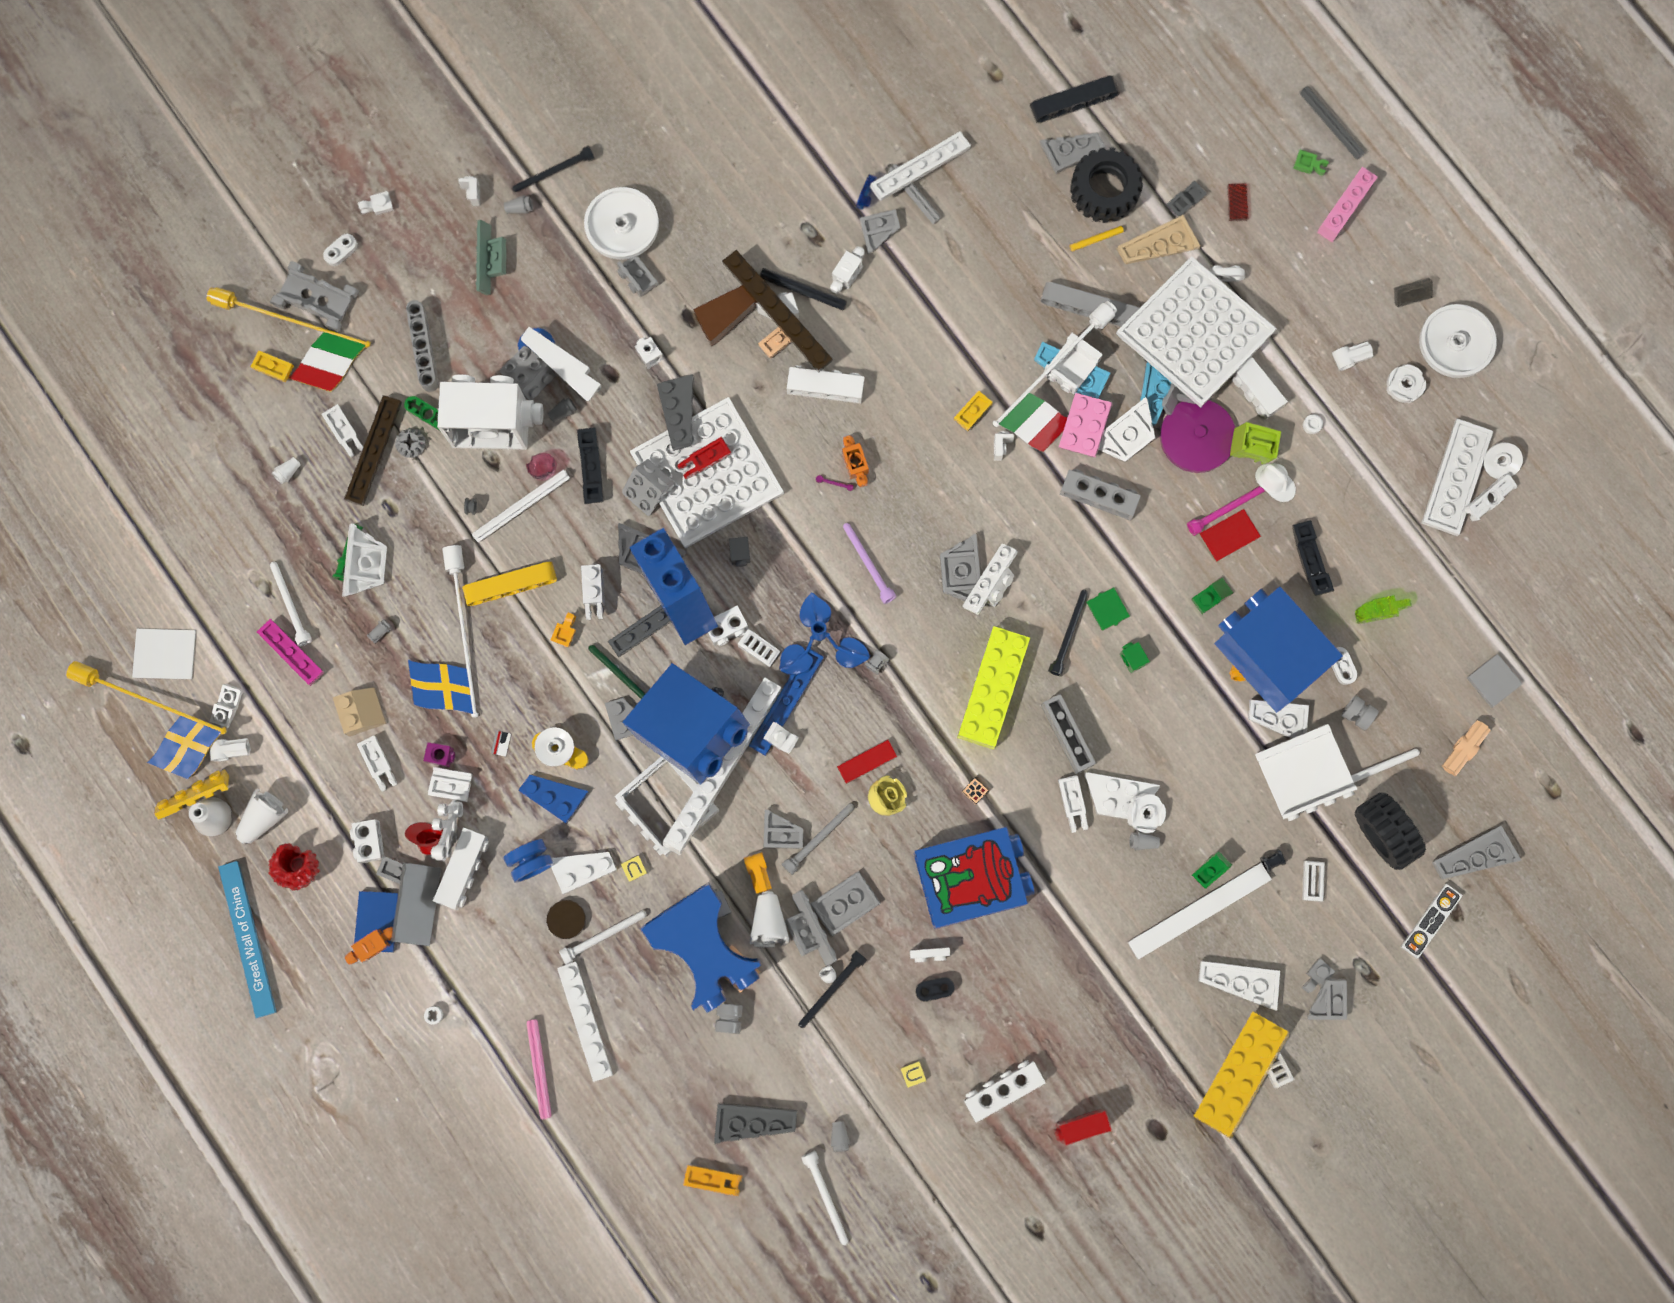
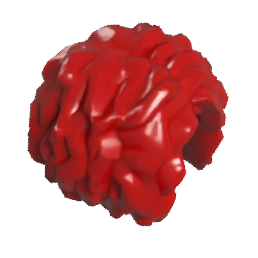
M291 843L279 845L276 852L269 859V875L271 878L274 879L278 886L289 888L292 891L307 887L311 884V881H315L317 874L320 872L316 853H312V850H306L302 853L298 846H293Z

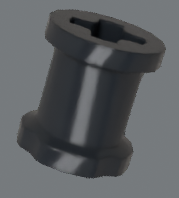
M1279 849L1266 857H1260V861L1267 873H1270L1271 869L1279 865L1283 866L1286 864L1285 858Z

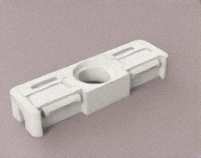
M1509 474L1501 476L1465 507V512L1471 514L1470 519L1472 521L1480 520L1481 516L1488 510L1496 507L1505 499L1504 497L1510 491L1517 488L1516 483ZM1489 493H1492L1494 496L1493 503L1488 500Z

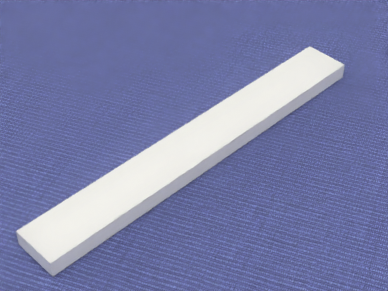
M1262 863L1127 943L1138 960L1272 879Z

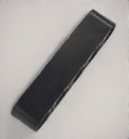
M1109 75L1037 99L1030 104V108L1036 123H1042L1117 97L1120 92L1114 77Z

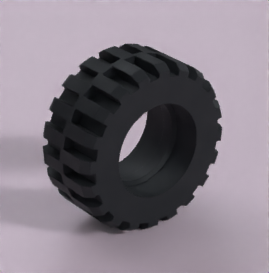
M1103 147L1099 148L1098 152L1096 150L1090 151L1088 156L1084 155L1080 163H1077L1071 180L1070 193H1072V202L1076 203V209L1078 211L1082 210L1083 216L1086 218L1090 216L1093 218L1092 221L1102 220V223H1108L1109 220L1116 222L1119 221L1120 216L1125 218L1129 212L1134 210L1143 189V174L1139 172V164H1134V158L1131 155L1127 157L1125 151L1117 152L1115 151L1116 148L1110 147V150H1106ZM1097 174H1111L1122 183L1123 192L1115 197H1103L1093 191L1089 181Z
M1377 793L1356 808L1355 817L1361 831H1363L1366 839L1377 851L1378 855L1391 868L1402 870L1425 854L1426 845L1419 830L1405 810L1400 807L1399 803L1387 793Z

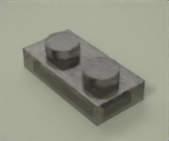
M1430 278L1394 288V299L1397 307L1433 298V281Z

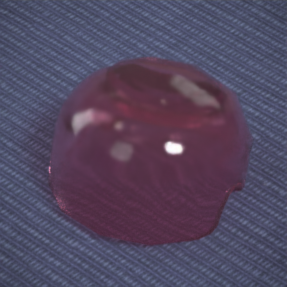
M539 453L531 457V461L526 464V469L535 480L546 481L554 475L557 463L549 453Z

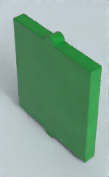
M1115 588L1099 593L1098 596L1086 602L1102 631L1113 625L1117 626L1119 622L1130 617Z

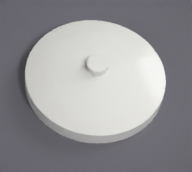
M617 187L606 190L594 198L585 213L584 228L590 244L600 254L612 259H630L642 254L652 245L658 233L659 219L654 204L645 194L636 189Z
M1453 304L1437 309L1428 317L1420 331L1419 345L1424 359L1435 371L1448 377L1465 378L1479 373L1489 364L1495 354L1497 339L1491 322L1484 314L1470 306Z

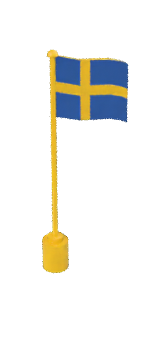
M73 661L67 669L66 676L68 679L87 687H91L98 682L180 715L168 730L157 752L147 763L183 778L189 779L193 776L212 744L221 734L223 735L227 732L225 727L220 728L99 679L97 669L80 662Z

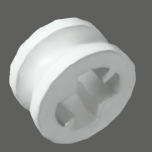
M437 1006L427 1008L424 1013L425 1021L431 1025L439 1023L443 1018V1012ZM431 1010L438 1012L436 1015L438 1019L436 1021L429 1019Z

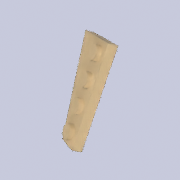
M1181 215L1119 245L1117 251L1125 265L1197 250L1200 249V244L1185 217Z

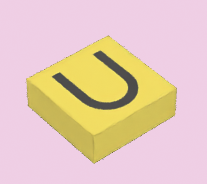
M639 856L621 864L629 882L647 874Z
M920 1062L901 1068L908 1088L926 1081Z

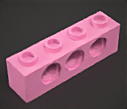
M1362 167L1324 220L1317 233L1333 242L1378 176Z

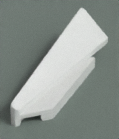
M527 328L521 340L586 401H590L601 389V384L588 376L590 372L589 367L532 328Z

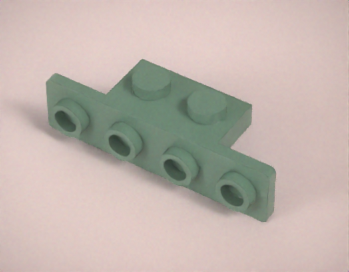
M478 220L476 229V290L487 296L491 295V278L506 275V239L503 237L491 239V225L483 220Z

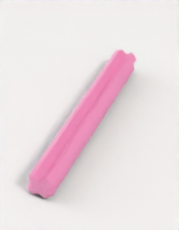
M534 1019L527 1021V1030L540 1118L547 1119L552 1115L538 1021Z

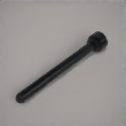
M589 145L579 151L580 154L513 185L512 190L518 192L583 160L584 162L587 160L589 162L595 159Z
M1085 589L1080 592L1056 661H1053L1049 666L1048 672L1055 676H1063L1065 670L1063 662L1088 595Z
M857 950L851 955L852 958L849 965L799 1021L798 1026L800 1028L806 1027L856 967L859 968L868 961Z

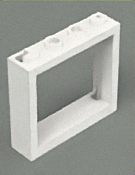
M660 757L614 797L618 800L615 804L623 812L626 809L630 814L628 819L634 826L638 824L643 829L640 833L647 841L651 839L656 844L653 848L660 856L664 854L667 857L673 851L663 846L659 838L625 800L626 797L668 762L663 757ZM668 762V764L675 770V772L681 777V779L687 784V786L694 792V790L697 787V783L688 775H686L681 770L672 765L670 762ZM714 803L710 806L709 812L705 814L696 831L719 812Z

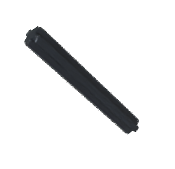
M763 268L760 272V277L764 280L843 311L847 305V301L769 269Z

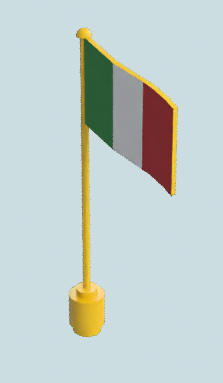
M211 287L207 293V301L211 305L230 310L232 307L234 308L235 305H239L323 332L309 348L299 367L288 377V379L329 392L333 391L342 381L356 357L365 347L368 348L371 345L370 341L365 342L238 302L234 292L219 287Z

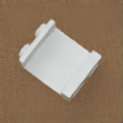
M1074 333L1070 334V336L1067 338L1066 344L1062 347V349L1055 356L1052 362L1049 365H1046L1044 372L1078 338L1077 335H1075ZM1081 340L1046 375V378L1052 382L1056 381L1065 392L1075 394L1101 360L1102 353Z

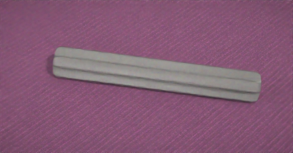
M898 164L891 166L889 172L899 167ZM913 183L903 188L932 224L940 220V215Z

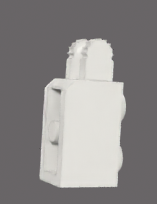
M600 564L581 566L583 604L585 605L586 620H591L592 606H597L598 619H603V606H605L603 569Z

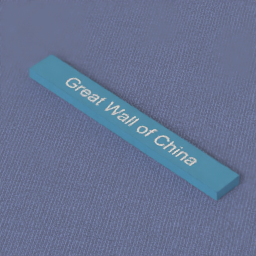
M235 861L218 866L255 1017L261 1018L277 1013L240 863Z

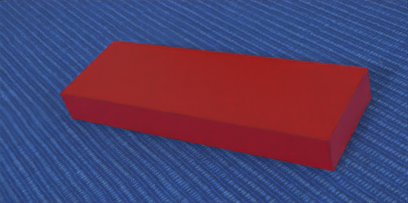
M886 740L837 766L845 783L848 784L897 758V755L889 740Z

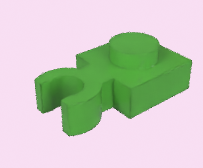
M1299 150L1293 169L1308 174L1315 170L1318 175L1323 176L1326 170L1321 169L1320 166L1327 167L1329 162L1324 159L1318 161L1316 160V154Z

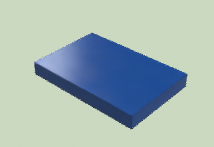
M359 891L354 943L376 929H380L383 933V930L393 927L398 893ZM387 940L390 946L381 952L394 953L395 942Z

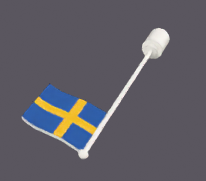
M460 545L444 547L442 550L445 571L449 572L450 575H454L466 668L448 664H423L408 660L414 705L419 707L457 710L470 713L472 717L476 718L479 713L476 712L458 574L465 568L462 547Z

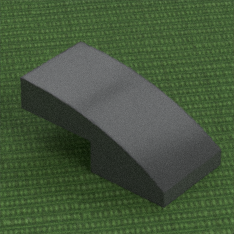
M1194 180L1182 192L1180 191L1169 201L1167 206L1179 217L1207 196V193Z

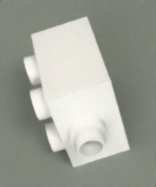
M460 374L452 376V382H440L438 428L452 448L527 450L528 427L543 423L542 403L534 404L533 400H526L519 385L514 384V379L509 376L496 375L490 378V383H475L473 376Z

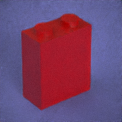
M1102 1109L1055 1123L1056 1128L1054 1129L1057 1141L1064 1145L1112 1131L1106 1111Z

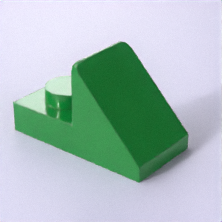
M1221 578L1210 584L1208 588L1194 596L1191 600L1203 615L1231 596L1233 591L1225 580Z
M1218 851L1211 855L1192 876L1206 889L1229 870L1232 864Z

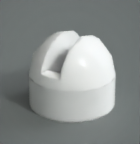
M832 966L824 967L819 973L820 978L826 983H832L836 980L837 975Z

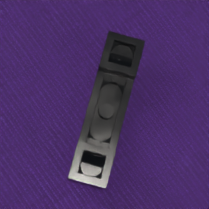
M596 427L577 429L584 504L604 502Z
M1312 521L1292 525L1301 565L1314 595L1318 596L1334 592L1330 575L1326 573L1316 543L1317 536Z

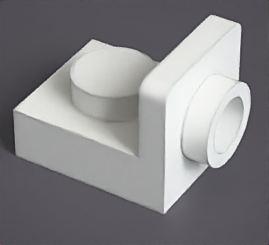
M472 176L459 178L458 183L461 189H466L467 200H470L472 206H480V184L477 178Z
M1001 431L995 434L994 461H1001L1003 455H1006V443L1013 442L1014 434H1010L1008 431Z
M773 722L763 739L777 749L789 754L794 748L798 737Z

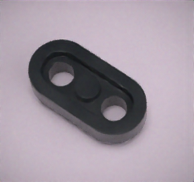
M944 977L919 983L915 989V994L919 1000L927 1002L951 996L955 986L951 979ZM942 984H947V991L941 990ZM927 988L929 990L928 995L924 996L921 990Z

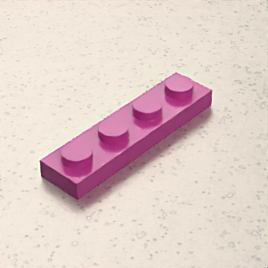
M269 619L257 631L308 685L311 686L325 673L272 619Z

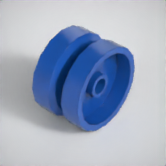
M543 839L524 844L503 857L507 867H516L511 872L514 883L532 878L554 865L550 855H541L546 850Z

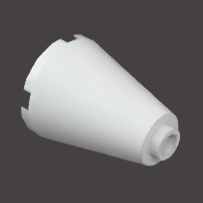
M256 789L250 798L235 832L237 840L243 844L253 843L288 813L287 808L285 810L282 808L283 803L267 791L262 794L259 793L261 789Z
M207 798L194 804L189 810V817L195 828L205 836L221 835L228 830L232 823L231 808L225 801L219 798Z
M771 891L762 892V895L758 896L749 939L750 945L754 943L755 947L771 948L775 947L776 943L781 942V946L789 943V936L778 896L774 895Z

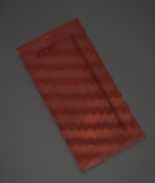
M1228 184L1229 221H1247V184Z

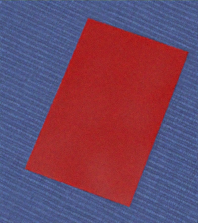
M1244 509L1199 533L1216 562L1261 537Z

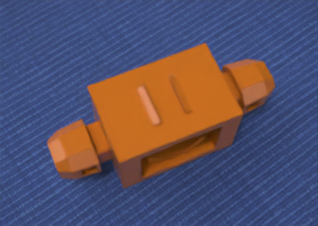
M851 435L845 436L843 438L844 448H842V455L850 479L855 478L859 487L867 486L868 480L866 475L869 474V468L860 443L855 444ZM852 455L861 461L858 464V468L850 462Z
M393 927L383 930V933L380 929H376L351 945L354 952L351 951L345 956L346 962L348 964H354L359 960L361 963L366 962L388 948L390 944L387 940L390 941L392 938Z

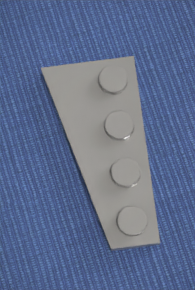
M1499 826L1436 859L1432 864L1440 878L1446 879L1521 861L1503 827Z

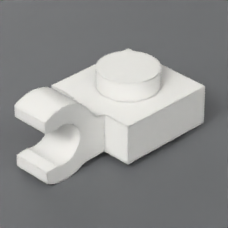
M388 191L371 195V201L358 202L362 214L374 211L375 215L394 211Z

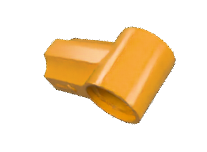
M760 852L744 857L745 866L748 874L751 876L756 894L772 889L763 853Z

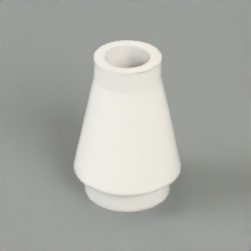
M292 457L290 460L274 468L272 475L279 483H287L301 464Z

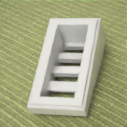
M750 629L745 632L738 643V647L768 667H771L781 652ZM752 637L753 640L751 641L749 646H746L745 644L747 643L749 638ZM758 641L760 644L757 646L755 651H753L752 648ZM765 646L766 649L760 656L758 653L760 652L762 647ZM770 650L773 651L768 660H766L765 656Z
M1280 1052L1277 1056L1278 1061L1273 1063L1267 1074L1274 1088L1294 1080ZM1281 1066L1282 1069L1274 1073L1272 1072V1069ZM1285 1074V1077L1279 1080L1276 1079L1277 1076Z

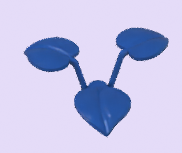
M812 592L804 600L800 609V621L804 626L811 627L812 636L810 637L807 649L804 650L802 646L797 644L787 646L781 654L779 669L781 672L790 675H798L808 671L812 666L813 658L807 653L810 651L813 641H822L825 638H828L834 648L838 650L836 652V660L845 668L856 667L867 661L870 656L866 647L854 638L842 639L840 647L834 642L830 633H827L826 623L831 618V609L825 601Z

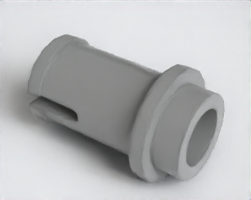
M384 619L378 621L379 624L367 634V637L375 644L386 632H390L391 626Z

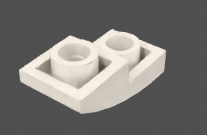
M228 684L222 685L218 703L214 704L210 718L211 723L226 728L230 726L240 703L243 689Z

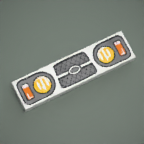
M1444 884L1400 947L1418 959L1463 895L1448 884Z

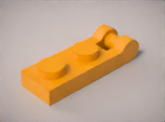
M687 1165L683 1186L739 1196L740 1189H738L739 1182L742 1181V1175ZM726 1179L731 1180L730 1187H724Z

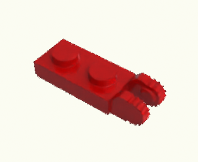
M720 437L689 455L677 467L684 469L693 462L695 467L683 475L685 479H689L732 453L723 438Z

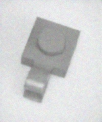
M1317 959L1306 973L1310 979L1304 984L1302 989L1307 993H1311L1317 984L1322 987L1325 979H1330L1335 971L1322 959Z

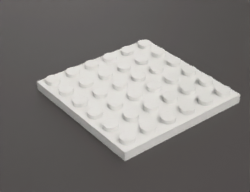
M1191 256L1116 332V335L1201 408L1276 331V328Z
M729 397L692 417V446L673 451L667 430L630 450L637 465L649 459L676 483L673 489L661 497L659 504L684 548L693 545L784 494ZM722 437L732 454L704 471L698 472L693 477L685 479L683 475L695 467L693 462L684 469H679L677 465L687 459L692 453Z

